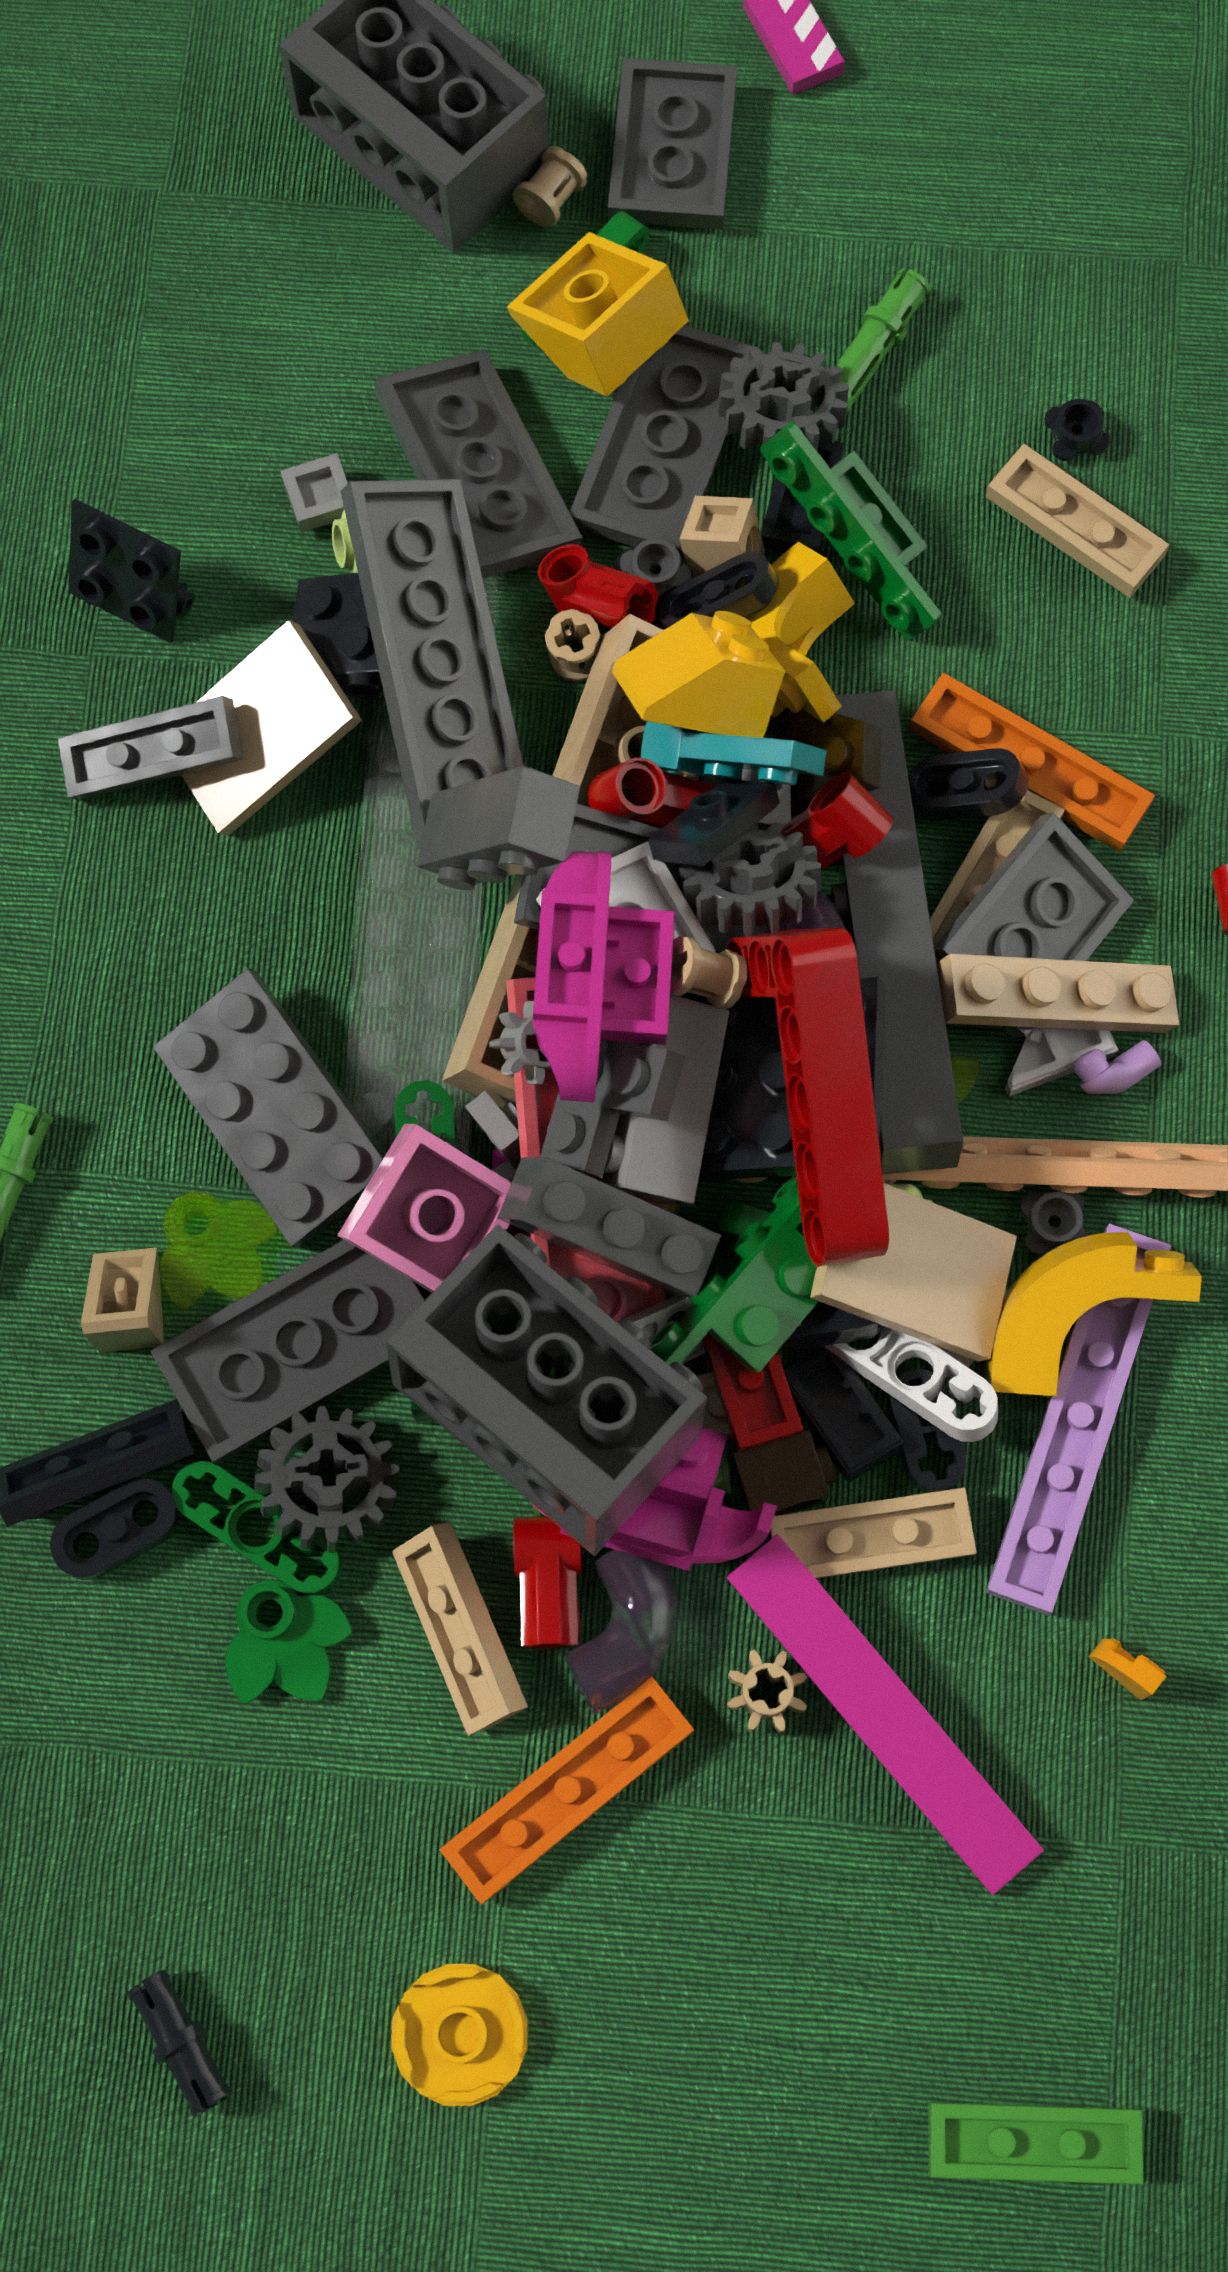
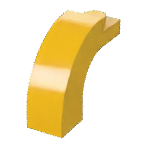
M797 542L771 565L778 575L779 586L769 605L760 612L750 614L744 618L751 622L752 629L762 641L769 645V651L785 670L771 716L775 719L788 707L794 713H798L803 709L824 723L842 705L816 664L807 658L806 654L817 637L855 603L829 560L802 543Z
M1129 1232L1093 1234L1060 1245L1032 1263L1017 1278L1004 1296L991 1358L986 1360V1381L994 1388L995 1392L1057 1396L1062 1345L1068 1331L1082 1314L1102 1302L1117 1298L1199 1302L1201 1274L1192 1262H1184V1254L1174 1251L1147 1250L1145 1251L1144 1259H1137V1244Z

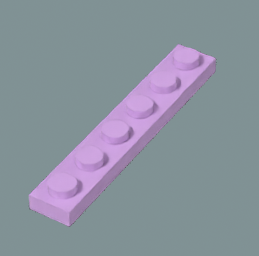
M1108 1224L1104 1233L1129 1232L1137 1244V1259H1144V1254L1147 1250L1169 1251L1171 1247L1167 1243L1112 1224ZM1117 1298L1108 1300L1090 1308L1074 1323L1059 1367L1057 1396H1050L985 1593L1047 1616L1052 1613L1153 1299Z

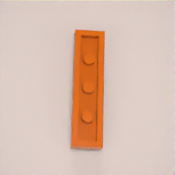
M945 673L941 674L911 719L910 731L950 754L994 748L1011 751L1028 774V791L1065 809L1062 817L1064 821L1119 853L1128 842L1155 797L1154 794Z
M650 1677L439 1850L478 1902L483 1905L691 1735L694 1729L655 1679Z

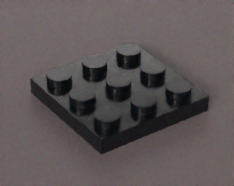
M879 977L859 979L880 1149L885 986ZM692 994L693 1001L714 1006L707 1001L706 997ZM740 996L739 1000L732 1007L726 1009L729 1010L698 1181L796 1175L775 997Z

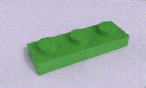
M928 2102V2176L931 2178L1143 2184L1142 2110L1137 2108Z

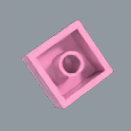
M404 1124L337 1236L430 1292H433L497 1224L506 1231L509 1223L499 1220L497 1217L511 1182L417 1124Z

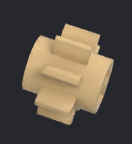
M752 1650L749 1653V1663L752 1669L747 1675L732 1670L728 1674L727 1678L742 1688L741 1695L732 1698L727 1703L728 1710H737L742 1707L746 1709L751 1715L747 1724V1731L751 1733L757 1728L760 1719H771L775 1730L778 1733H782L785 1730V1721L782 1713L787 1708L794 1712L804 1713L807 1707L802 1700L793 1697L794 1688L802 1685L808 1677L806 1673L789 1675L783 1668L787 1653L784 1651L777 1655L774 1664H762L760 1655L755 1650ZM765 1675L770 1684L781 1682L785 1690L776 1699L777 1708L768 1709L764 1700L754 1702L751 1700L749 1693L756 1688L757 1676Z

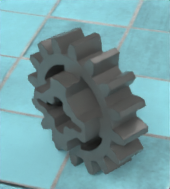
M773 342L771 353L767 354L753 346L749 348L748 362L734 357L731 360L730 373H722L718 416L725 417L724 431L727 434L741 432L740 447L744 449L751 447L755 443L763 445L789 422H794L816 451H818L819 439L832 444L836 440L837 428H844L849 385L840 383L842 370L839 366L824 368L826 359L824 353L820 352L812 358L804 356L803 344H797L792 353L784 352L779 342ZM821 404V407L816 411V406Z
M756 823L706 865L680 864V888L691 909L697 908V920L701 924L716 918L719 921V932L726 933L734 925L743 926L745 936L753 935L756 927L766 926L767 929L774 933L779 932V920L785 918L798 924L802 921V908H815L817 905V892L821 891V863L817 862V849L815 846L803 847L802 833L795 832L784 837L781 835V824L774 823L767 831L758 830Z
M319 1406L316 1421L307 1423L306 1419L299 1412L292 1414V1432L288 1434L284 1430L274 1427L270 1434V1443L274 1450H259L257 1466L266 1472L255 1475L254 1489L256 1493L269 1494L261 1501L260 1512L263 1518L280 1514L281 1517L277 1524V1535L281 1538L288 1535L293 1529L300 1531V1548L307 1550L315 1537L324 1538L327 1551L335 1552L338 1536L345 1534L349 1541L357 1546L362 1543V1525L366 1524L370 1528L379 1531L384 1521V1514L379 1507L393 1508L397 1492L388 1485L398 1481L399 1465L384 1463L391 1457L393 1446L390 1440L381 1441L376 1444L372 1442L376 1429V1424L373 1421L364 1424L360 1429L353 1427V1410L346 1409L340 1416L339 1421H331L326 1407ZM311 1444V1448L301 1459H290L298 1450ZM342 1445H345V1446L349 1447L350 1449H352L353 1451H355L358 1455H353V1454L350 1453L347 1449H345ZM318 1472H330L332 1481L336 1482L335 1486H323L321 1476H318ZM364 1492H368L365 1499L356 1508L342 1514V1509L351 1499L363 1498ZM301 1502L315 1515L307 1513L306 1511L299 1508L295 1503Z

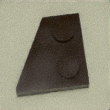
M788 707L775 719L773 718L772 739L793 740L827 750L823 776L798 774L797 784L790 785L791 817L807 810L816 793L832 778L844 772L851 773L868 792L879 789L882 729L865 721L836 713L823 723L803 709L798 713H794Z

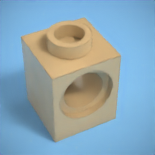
M695 496L680 536L685 563L691 571V579L742 553L759 552L764 555L765 549L753 498Z

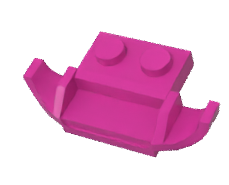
M575 851L570 853L566 857L565 862H561L555 869L545 890H542L532 1025L540 1050L549 1061L555 1075L561 1100L595 1102L600 1040L666 1045L675 911L609 906L611 852Z
M702 1427L700 1439L605 1544V1547L689 1571L691 1564L721 1563L736 1559L753 1551L767 1538L777 1506L764 1502L760 1508L752 1511H741L722 1506L725 1491L713 1487L725 1451L728 1434ZM533 1505L539 1512H541L542 1514H544V1513H543L542 1511H540L535 1505ZM562 1528L560 1529V1534L570 1536Z

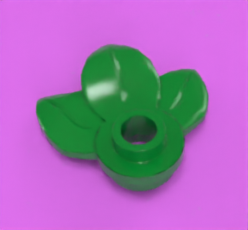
M263 1580L251 1585L245 1590L238 1601L236 1620L240 1630L232 1639L225 1652V1669L229 1684L234 1694L243 1704L254 1701L273 1682L296 1698L311 1702L321 1701L328 1688L331 1675L330 1660L326 1647L345 1641L353 1633L345 1613L339 1605L323 1595L298 1596L294 1589L278 1580ZM269 1602L280 1604L282 1608L281 1620L273 1626L262 1625L259 1620V1612L262 1606Z

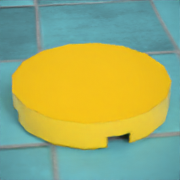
M446 1964L422 1974L404 1993L392 2019L391 2049L401 2075L421 2095L443 2106H473L498 2095L518 2074L528 2049V2018L519 1994L500 1974L477 1964Z

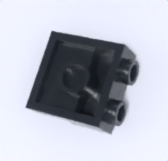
M358 573L298 579L293 622L300 625L345 695L359 699L378 697L380 692L384 691Z

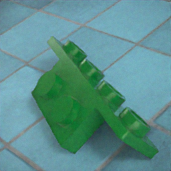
M789 422L760 447V452L768 461L773 475L780 482L786 484L806 510L811 524L827 537L844 559L848 572L855 579L861 581L881 607L884 618L892 627L898 629L905 639L910 640L935 624L942 617L940 610L905 566L927 547V544L854 450L830 469L794 422Z
M796 1175L791 1177L777 1191L772 1199V1202L777 1207L761 1225L759 1222H755L736 1239L731 1247V1251L736 1256L720 1274L717 1271H713L704 1278L697 1297H689V1300L694 1305L679 1323L675 1320L668 1322L651 1339V1347L649 1349L665 1363L670 1365L673 1361L682 1364L704 1336L709 1333L750 1373H759L819 1302L810 1298L817 1266L813 1264L809 1257L804 1237L796 1230L802 1222Z

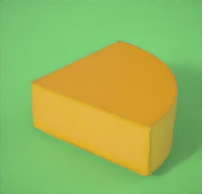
M1103 1638L1088 1657L1138 1699L1143 1700L1151 1696L1167 1677L1164 1675L1165 1671L1142 1654L1138 1655L1135 1659L1121 1647L1120 1641Z

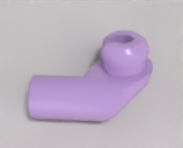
M1142 1040L1110 1063L1107 1062L1103 1051L1092 1049L1073 1062V1071L1082 1080L1079 1086L1086 1093L1117 1094L1125 1091L1162 1064L1154 1048L1146 1040Z

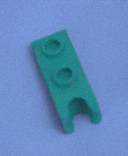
M649 721L645 725L641 746V758H646L656 763L660 769L668 770V773L741 780L743 769L758 770V780L783 785H796L798 774L823 776L827 750L793 740L719 735Z

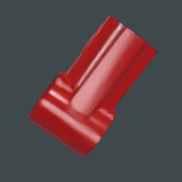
M567 544L552 550L543 558L538 567L540 581L559 613L574 609L581 613L589 614L597 623L611 628L628 614H632L650 624L656 618L655 606L659 594L652 581L592 562L586 549L580 545Z
M635 757L598 774L590 784L588 803L590 808L662 829L689 808V803L694 797L712 790L715 785L664 772L656 763L646 758ZM622 781H624L632 791L633 804L630 803L624 797V794L622 792Z
M844 772L832 778L816 793L807 810L781 827V835L786 837L795 832L802 833L803 847H816L817 862L821 863L822 870L846 853L853 858L868 853L886 836L893 824V817L851 773Z
M546 1516L514 1517L515 1577H520L521 1647L532 1649L579 1647L580 1617L577 1575H582V1546L572 1537L560 1534L561 1528Z

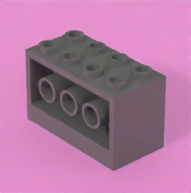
M329 0L279 43L293 117L452 253H455L514 199L513 192L515 188L522 182H529L542 165L541 156L549 148L547 96L545 91L532 76L528 74L521 75L505 62L499 50L486 39L479 40L464 28L458 16L446 5L438 6L432 0Z
M497 1224L386 1341L392 1383L595 1557L700 1439L707 1396L702 1393L704 1387L701 1381L687 1367L676 1361L668 1365L649 1349L651 1347L650 1340L636 1325L624 1318L616 1322L597 1306L599 1304L597 1296L584 1282L572 1275L564 1279L546 1264L548 1261L547 1256L533 1240L521 1233L513 1237Z

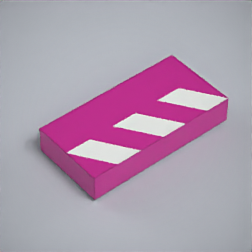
M743 0V9L792 95L844 74L845 61L809 0Z

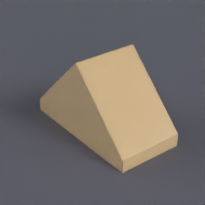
M157 1248L93 1254L81 1326L83 1335L100 1353L153 1348L164 1343L160 1267Z

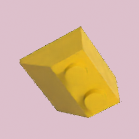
M590 232L507 306L511 317L568 379L606 397L617 387L621 386L634 371L689 322L667 264Z
M716 611L714 617L694 613L689 614L616 659L612 673L644 721L719 735L764 738L785 670L769 651V645L762 641L752 629L751 622L748 619L735 613Z

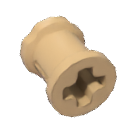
M553 146L547 148L542 154V165L529 182L520 183L513 192L514 202L519 210L532 222L548 228L554 226L561 215L559 209L573 192L581 191L587 184V172L577 158L562 148Z
M574 609L562 611L551 619L550 626L545 633L552 668L559 677L566 681L575 683L587 681L601 643L598 624L589 614H584ZM569 625L570 630L565 631L564 627ZM576 640L581 648L584 647V649L573 653L571 647L566 644ZM585 662V666L580 668L579 663Z
M679 936L673 939L670 994L681 996L688 992L706 997L707 1001L715 1007L721 1009L732 1007L739 1000L747 980L745 958L738 955L737 952L730 950L716 953L702 949L695 939Z

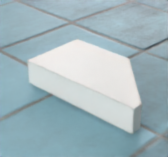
M1034 1027L1024 1041L1005 1086L1008 1097L1073 1073V1062L1092 1049L1103 1051L1106 1060L1115 1057L1118 1048L1110 1031Z

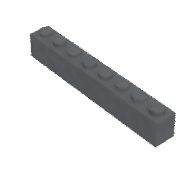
M895 690L836 695L842 705L836 714L862 720L882 729L880 788L869 793L893 817V824L886 836L868 853L857 858H853L846 853L827 866L838 867L840 883L831 884L833 918L835 922L845 921L846 930L852 937L857 955L859 978L879 977L885 986L880 1143L882 1174L958 1167L963 1136Z

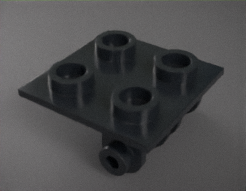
M74 499L71 505L68 593L141 630L172 643L175 635L176 613L183 616L187 615L195 600V595L187 591V584L179 580L181 550Z

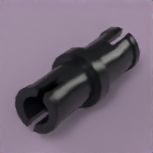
M162 1970L142 1981L144 1986L135 1985L127 1992L130 2000H133L157 2045L152 2051L158 2064L166 2062L191 2108L192 2116L197 2117L217 2106L216 2101L226 2100L233 2094L230 2086H227L203 2041L207 2036L204 2026L201 2022L193 2023L169 1979L168 1971Z

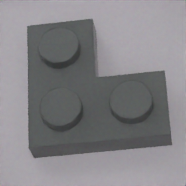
M600 1040L595 1102L561 1100L560 1091H558L540 1157H547L585 1175L602 1178L620 1114L668 1122L685 1056L664 1048Z

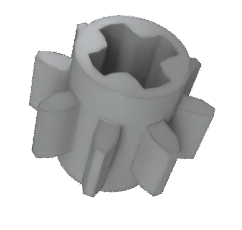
M527 1001L523 1007V1019L513 1012H504L499 1015L500 1021L505 1028L500 1039H494L489 1044L492 1048L501 1049L502 1055L506 1059L501 1069L504 1075L515 1074L522 1068H525V1078L528 1084H543L545 1079L544 1067H547L550 1071L553 1070L540 1049L534 1050L527 1049L526 1036H536L532 1025L534 1001Z

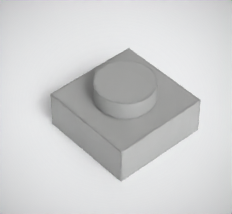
M337 453L280 471L301 533L331 524L335 519H341L344 510L341 490L348 482Z
M484 1091L467 1104L465 1108L516 1171L521 1161L517 1109L511 1102L500 1109L488 1093Z

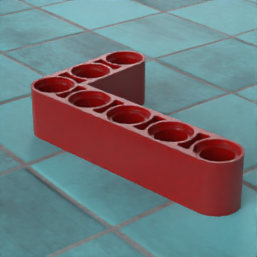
M844 928L792 929L731 938L727 943L726 950L737 952L738 955L745 958L747 964V980L742 989L741 996L775 997L803 1234L809 1257L813 1264L817 1267L884 1256L889 1246V1226L858 962L852 937Z

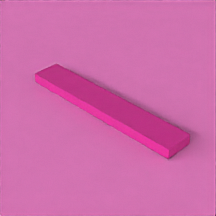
M778 1534L774 1535L726 1576L727 1580L990 1894L994 1895L1044 1851Z

